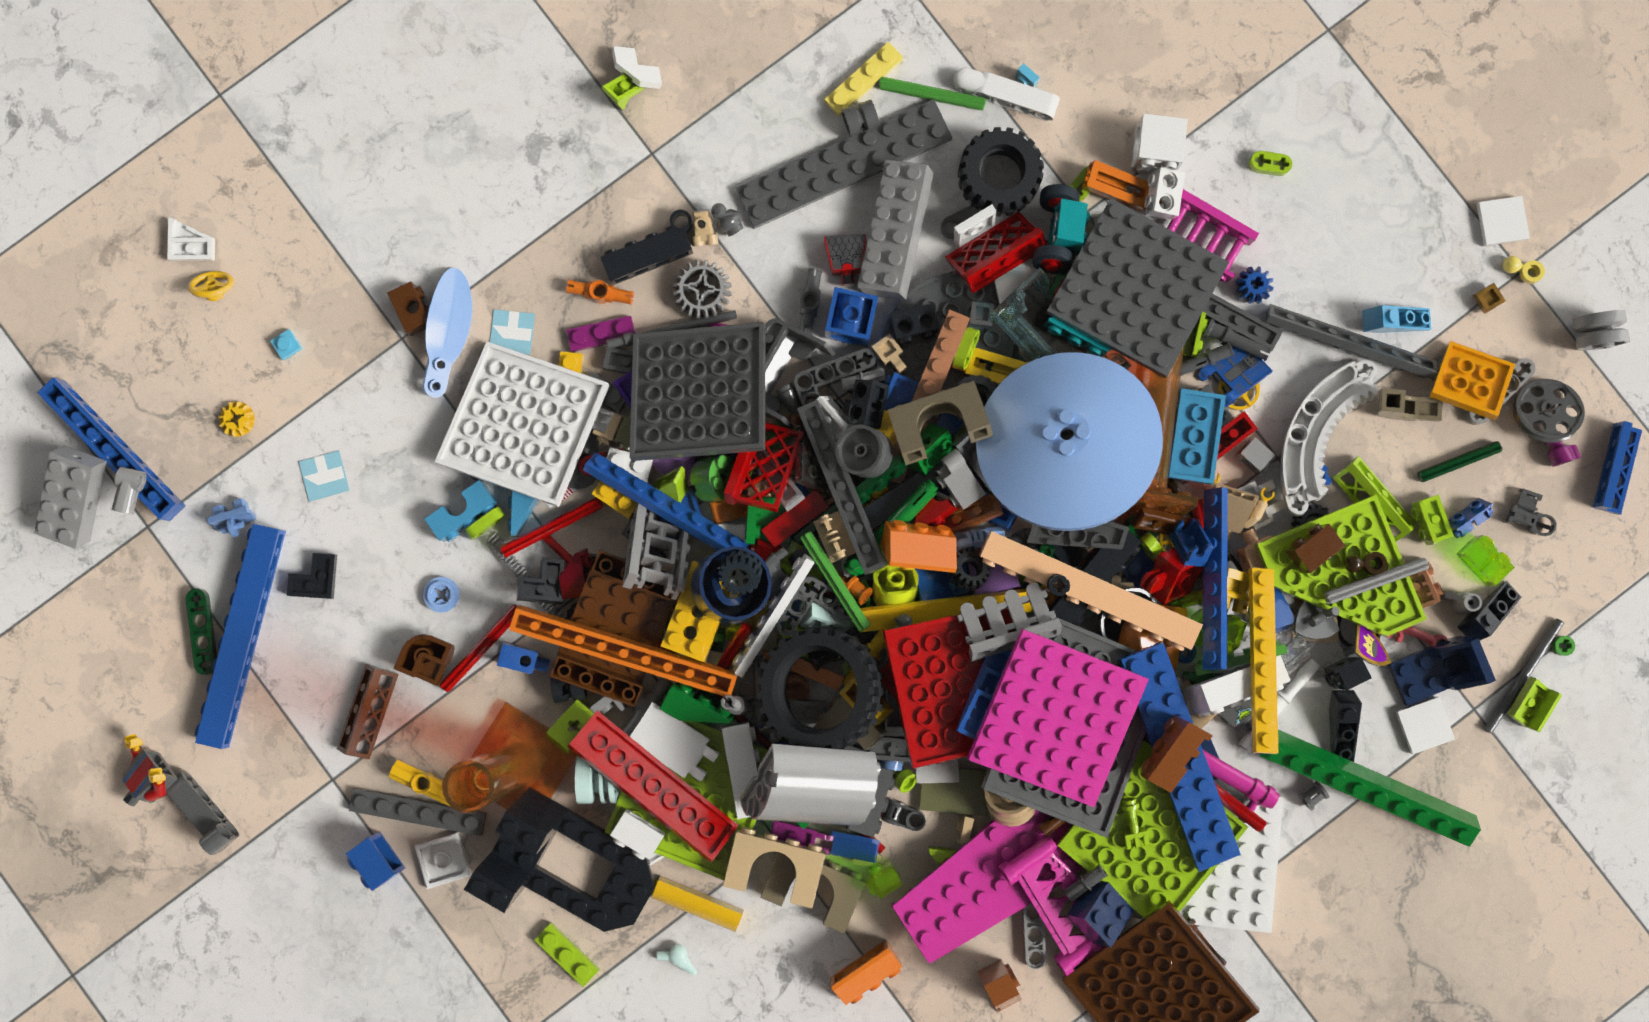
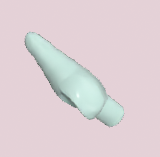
M675 944L670 951L657 952V960L670 961L673 965L692 975L697 974L696 969L686 955L687 951L684 946Z

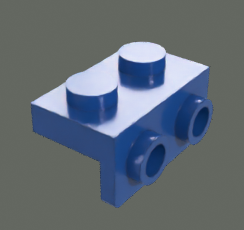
M895 372L893 376L888 375L885 384L889 385L884 410L887 411L897 405L910 403L919 382Z

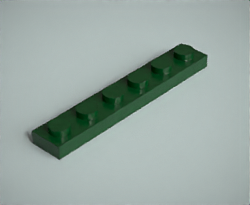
M896 455L892 458L890 466L883 474L875 478H867L855 488L862 505L869 501L870 495L875 491L883 490L888 485L887 482L893 477L897 478L905 472V468L908 465L905 464L902 456ZM836 503L814 521L820 519L821 516L839 511ZM814 521L794 536L798 544L804 545L800 538L808 532H812L814 537L818 538L819 534Z

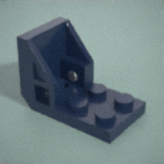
M1456 636L1448 638L1446 641L1443 640L1434 646H1429L1388 664L1401 699L1406 706L1447 689L1461 690L1496 681L1479 638Z

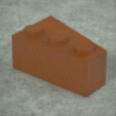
M1176 715L1167 720L1164 726L1165 731L1162 737L1155 742L1153 753L1144 762L1141 773L1142 777L1170 793L1188 769L1185 766L1191 757L1197 758L1200 754V751L1197 749L1204 739L1209 741L1213 736Z
M1000 959L977 971L997 1012L1022 1000L1016 988L1020 984L1008 963L1004 965Z

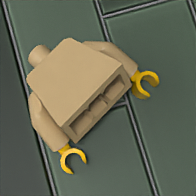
M1217 473L1214 484H1207L1205 490L1219 487L1228 489L1227 540H1229L1232 531L1241 533L1243 528H1250L1261 520L1268 506L1267 501L1272 500L1275 493L1273 491L1271 497L1266 498L1263 495L1265 487L1260 492L1261 500H1258L1259 496L1219 484L1221 477Z

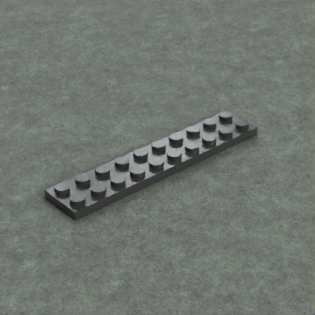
M935 100L928 101L879 123L880 126L877 128L864 130L862 133L850 136L737 187L736 191L753 228L756 229L883 172L885 160L905 162L951 141V133Z

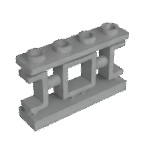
M638 504L631 520L622 587L631 589L633 584H637V588L641 589L644 582L649 581L664 585V595L668 596L671 593V599L676 600L679 593L684 592L686 586V579H683L688 568V562L685 561V558L689 554L690 545L687 544V541L690 539L691 534L674 524L671 525L653 520L654 512L650 510L647 513V508ZM644 525H645V530H646V531H650V532L657 533V534H652V533L647 532L646 535H645V537H644V539H643ZM677 532H678V541H677V540H674V539H671V538L665 537V536H668V537L675 538V536H676V534H677ZM650 546L668 550V559L649 554ZM639 563H640V565H644V566H647V567H651V568H652V569H649V568L642 567L640 573L638 574V571H639ZM673 567H674V576L671 575V574H667V573L661 572V570H662V571H666V572H670V573H671V571H672V569H673Z

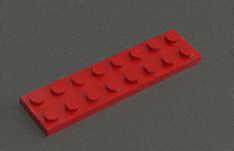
M598 710L567 746L710 863L739 826Z

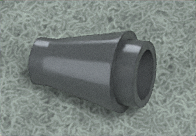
M792 383L776 390L778 394L776 397L789 413L798 415L797 408L802 406L796 388L793 387Z

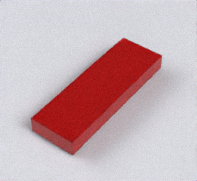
M814 490L804 500L788 512H784L761 530L774 548H776L829 507L818 492Z

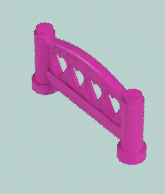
M1049 836L1047 838L1044 837L1010 862L1004 861L998 868L1010 885L1017 881L1020 883L1061 952L1055 955L1053 959L1067 977L1074 972V967L1104 946L1092 943L1085 934H1070L1074 922L1068 916H1059L1064 903L1069 900L1066 894L1062 898H1048L1055 882H1061V888L1066 889L1079 880L1071 869L1054 854L1057 845ZM1049 863L1050 870L1055 872L1054 878L1050 880H1037L1043 865Z

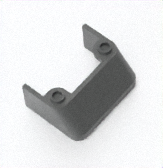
M773 318L765 324V416L789 429H793L794 425L784 416L778 414L781 403L775 395L771 394L792 356L800 360L807 359L812 355L815 348L832 357L836 353L825 341L778 318Z

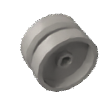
M1611 310L1574 318V331L1586 333L1576 338L1577 350L1607 349L1630 342L1629 330L1616 328L1627 322L1626 311Z

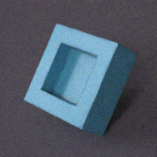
M1024 63L1017 70L1015 76L1017 82L1034 88L1040 79Z
M290 329L270 340L282 360L288 359L303 349Z

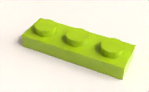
M552 922L534 940L582 987L600 970Z

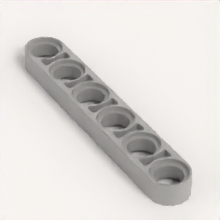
M1031 903L1022 909L1024 958L1029 967L1040 969L1046 963L1045 925L1039 915L1036 918H1029L1027 916L1028 908L1033 906ZM1031 929L1040 931V937L1037 941L1028 939V933ZM1032 952H1039L1041 954L1039 963H1030L1029 956Z

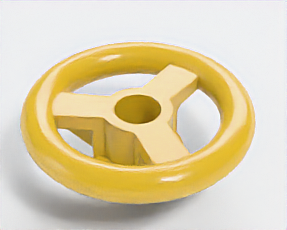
M222 271L206 272L193 278L188 285V289L194 296L206 298L208 301H217L222 299L224 293L233 287L234 278ZM215 278L226 279L227 283L218 282ZM208 279L203 285L196 287L198 283Z

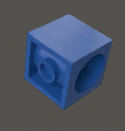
M834 287L825 328V338L868 347L879 296Z

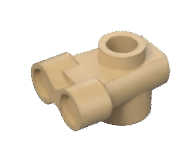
M709 210L693 212L694 235H691L692 246L718 244L717 233H714L712 226L713 218ZM703 220L706 224L705 227L700 226L698 221Z

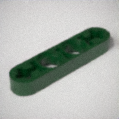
M194 588L186 595L194 668L201 675H210L214 673L212 665L217 658L210 597L206 590ZM197 594L202 596V600L198 602L193 601V597H196ZM194 608H204V611H194ZM199 614L204 615L206 619L202 627L197 626L195 623V618ZM202 636H205L209 641L205 649L200 648L198 645V640ZM210 651V655L200 656V653ZM205 658L206 662L211 663V666H208L207 669L202 668V663H205Z

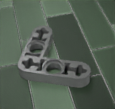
M806 575L775 627L781 635H791V632L796 630L813 601L844 619H850V617L838 605L839 600L835 593L832 602H823V594L827 591L833 592L830 585L812 575ZM812 580L814 587L819 589L818 595L812 589L805 591L804 583H810ZM796 599L802 600L804 603L800 611H794L791 608L792 602ZM787 611H789L792 615L797 616L796 619H794L793 617L790 618V628L785 627L784 630H782V625L780 624V622H786L788 620L789 615L786 614Z

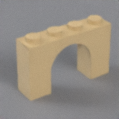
M742 827V830L737 829L723 886L745 892L754 861L764 853L780 852L791 859L796 869V878L790 903L813 908L826 851L822 850V846L811 843L808 846L800 845L799 840L787 838L786 841L779 840L777 835L767 832L764 833V836L755 834L756 830L748 827Z

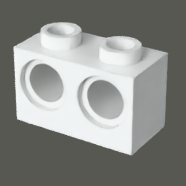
M1162 167L1152 171L1148 178L1149 193L1144 203L1146 208L1145 215L1167 220L1179 216L1185 178L1184 172ZM1163 178H1164V179L1166 180V182H1167V187H1165V186L1163 185V182H1162V179H1163ZM1159 200L1163 202L1164 209L1160 207Z

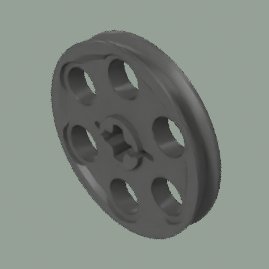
M1538 379L1528 383L1521 389L1513 403V415L1518 426L1527 435L1542 442L1556 443L1567 440L1581 427L1585 417L1584 405L1577 392L1567 384L1553 379ZM1536 388L1540 390L1542 396H1533L1531 389ZM1553 391H1562L1564 394V398H1557L1554 395ZM1528 405L1531 408V413H1524L1520 406ZM1545 408H1546L1547 410H1549V409H1551V410L1554 409V411H1553L1552 413H1551V412H1544L1543 414H1541V413L1545 410ZM1566 408H1573L1577 412V416L1572 417L1568 415ZM1533 423L1542 424L1544 431H1536ZM1556 425H1564L1567 433L1558 432Z

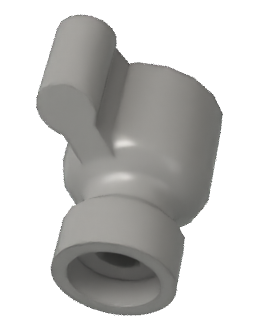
M1449 590L1443 591L1444 594L1441 595L1442 599L1450 601L1452 610L1459 614L1477 611L1482 606L1480 596L1474 593H1454Z

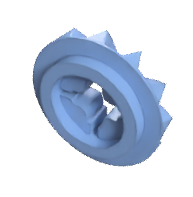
M437 577L426 585L423 593L424 601L435 612H448L456 606L460 599V589L451 579ZM448 588L445 594L448 601L445 599L437 600L439 596L437 590L444 591Z

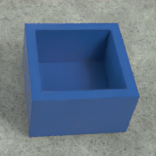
M381 832L366 838L346 853L349 865L352 869H357L361 875L360 880L367 889L370 888L371 891L384 885L406 869Z

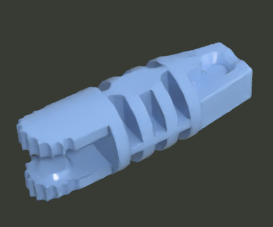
M985 527L970 530L969 532L955 533L956 552L967 547H972L973 550L975 548L981 549L989 531L1004 537L1005 531L1001 527Z

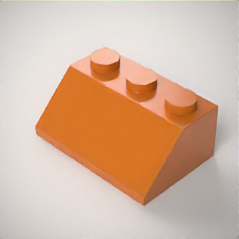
M901 520L885 521L880 547L889 566L956 573V537L951 528L944 525L933 527L919 522L907 524Z
M886 939L831 976V988L845 1005L850 1002L855 1004L862 999L864 992L869 989L874 991L881 986V981L886 977L891 979L899 974L900 968L903 967L902 962Z

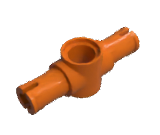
M568 279L567 284L569 286L566 287V293L582 295L599 304L612 303L613 301L629 305L633 303L634 291L617 289L615 286L607 285L601 280L584 283ZM598 288H605L606 292L603 296H595V291Z

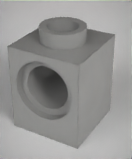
M1254 437L1235 456L1251 471L1257 473L1261 470L1265 472L1273 464L1271 459L1275 454Z

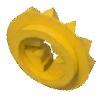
M239 401L229 402L228 405L221 408L222 411L218 418L219 426L224 433L233 437H240L246 435L253 428L255 416L253 410L247 404ZM234 413L238 416L242 415V417L238 419V425L234 422H229L231 421V419L234 418Z

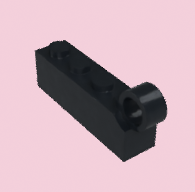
M676 210L670 216L671 226L667 227L666 231L659 234L657 232L650 233L645 236L644 240L639 242L636 240L630 241L624 245V248L619 250L614 248L604 252V255L600 258L612 286L694 254L686 235L693 225L690 214L685 210ZM677 217H686L688 224L683 228L676 227L674 221Z

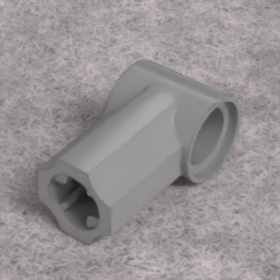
M126 467L118 469L115 475L117 489L111 510L127 514L134 513L138 494L143 490L146 483L145 472Z

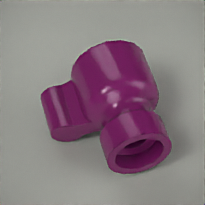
M1562 441L1556 443L1544 442L1545 445L1549 446L1547 456L1552 467L1582 458L1576 445H1566Z

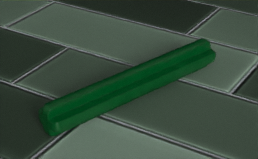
M1495 441L1418 471L1417 476L1420 482H1426L1498 454L1503 449L1500 442Z

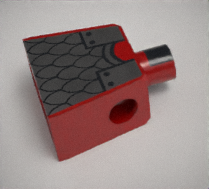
M866 234L824 236V246L831 274L841 275V283L844 287L854 286V274L861 273L865 254Z

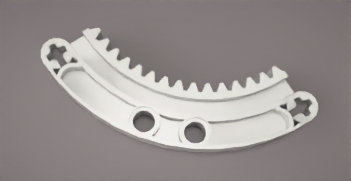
M1363 360L1358 363L1353 361L1334 371L1309 393L1294 415L1284 439L1280 459L1282 495L1287 507L1286 509L1292 516L1299 517L1304 515L1309 506L1308 502L1321 500L1328 491V488L1323 487L1326 479H1322L1325 471L1322 470L1324 466L1322 461L1325 457L1323 453L1327 448L1326 444L1334 428L1347 413L1349 414L1353 408L1356 409L1360 403L1364 405L1367 399L1371 402L1375 398L1378 387L1376 384H1373L1372 379L1377 373V366L1372 361ZM1363 367H1365L1366 370H1371L1369 376H1367L1366 373H1358L1362 371ZM1312 406L1316 412L1309 413L1305 407ZM1294 432L1299 433L1302 439L1295 440L1291 434ZM1298 491L1300 495L1296 496L1297 503L1303 504L1300 511L1297 508H1292L1295 503L1293 495Z

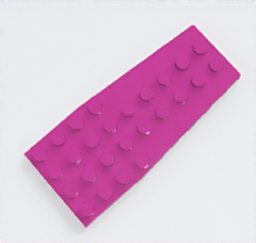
M1035 810L1034 815L1028 822L1013 827L1000 825L993 819L977 832L974 838L959 847L956 853L941 862L940 866L932 873L924 876L920 883L906 891V894L896 903L893 902L891 904L896 915L928 963L934 962L1031 904L1020 883L1017 881L1010 885L1000 872L998 866L1004 861L1010 862L1044 837L1047 838L1037 825L1045 821L1050 815ZM1068 822L1063 823L1048 837L1050 836L1056 844L1072 824ZM1057 846L1054 850V854L1074 874L1084 868L1060 847ZM1049 863L1043 865L1037 880H1050L1054 878L1055 872L1050 870ZM1055 882L1051 891L1059 886L1061 882Z

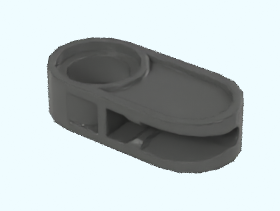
M969 206L946 217L941 223L940 230L942 235L948 239H953L954 233L947 232L945 225L948 222L959 225L980 212V210L974 206Z

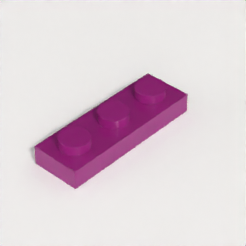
M632 316L567 329L571 352L607 345L606 340L622 337L625 333L632 332V334H635Z

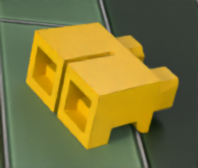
M1227 568V610L1230 608L1231 600L1234 599L1232 611L1247 615L1249 608V574Z

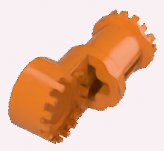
M841 574L840 578L851 595L858 600V604L863 605L865 601L867 602L866 598H870L869 596L872 595L873 589L871 587L867 588L859 582L857 576H853L849 580L845 576L843 578V574Z

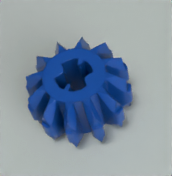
M1259 266L1255 270L1252 267H1248L1247 271H1242L1239 274L1240 278L1235 281L1240 286L1236 288L1235 292L1243 293L1240 296L1241 300L1248 297V304L1253 303L1254 300L1259 304L1262 302V298L1268 299L1270 297L1268 292H1272L1274 287L1269 285L1273 282V278L1267 279L1266 277L1269 271L1261 273L1262 269ZM1253 281L1256 282L1255 286L1258 285V288L1254 289V285H1251Z

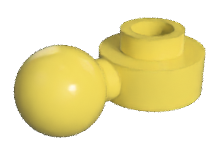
M1509 256L1503 261L1505 272L1511 274L1519 272L1520 278L1527 284H1535L1544 277L1545 268L1538 261L1531 260L1522 264L1521 260L1516 256ZM1528 270L1533 272V276L1528 275Z

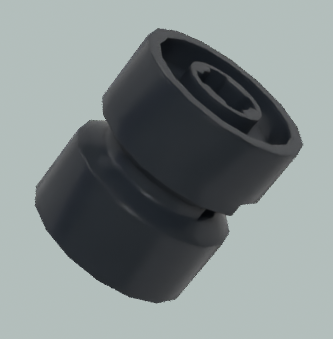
M550 677L551 693L555 704L568 702L569 698L573 700L587 698L586 689Z

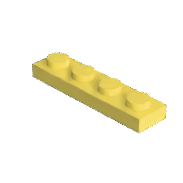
M887 42L828 95L824 102L840 117L842 115L841 109L854 105L880 81L881 77H885L903 61L902 55Z

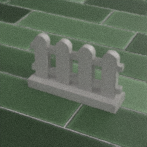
M1031 583L1027 586L1026 596L1019 597L1015 590H1008L1004 596L1005 602L997 604L996 599L992 596H987L983 599L982 609L975 610L971 603L962 604L960 609L961 615H958L957 618L959 623L964 622L969 635L965 637L967 644L971 643L969 646L971 661L1012 650L1021 628L1048 639L1059 636L1062 625L1059 618L1052 620L1056 615L1054 611L1049 612L1044 599L1048 595L1046 590L1041 591L1038 584ZM1030 602L1035 616L1027 618L1022 604ZM1008 609L1013 623L1005 625L1001 610ZM986 615L991 629L983 632L978 617Z

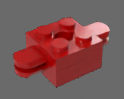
M1175 547L1156 556L1153 569L1143 576L1140 586L1165 605L1191 593L1203 567L1184 565Z

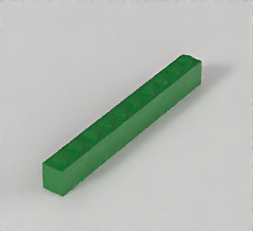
M1278 730V753H1260V757L1468 847L1471 846L1481 831L1477 815L1281 730Z

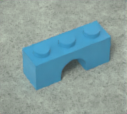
M478 480L461 492L467 504L465 511L461 515L454 516L447 507L442 506L424 519L439 541H453L459 536L458 532L463 528L467 529L477 521V518L487 514L498 504V501L483 481Z

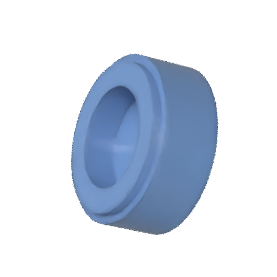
M880 761L881 768L902 771L903 763L901 761Z

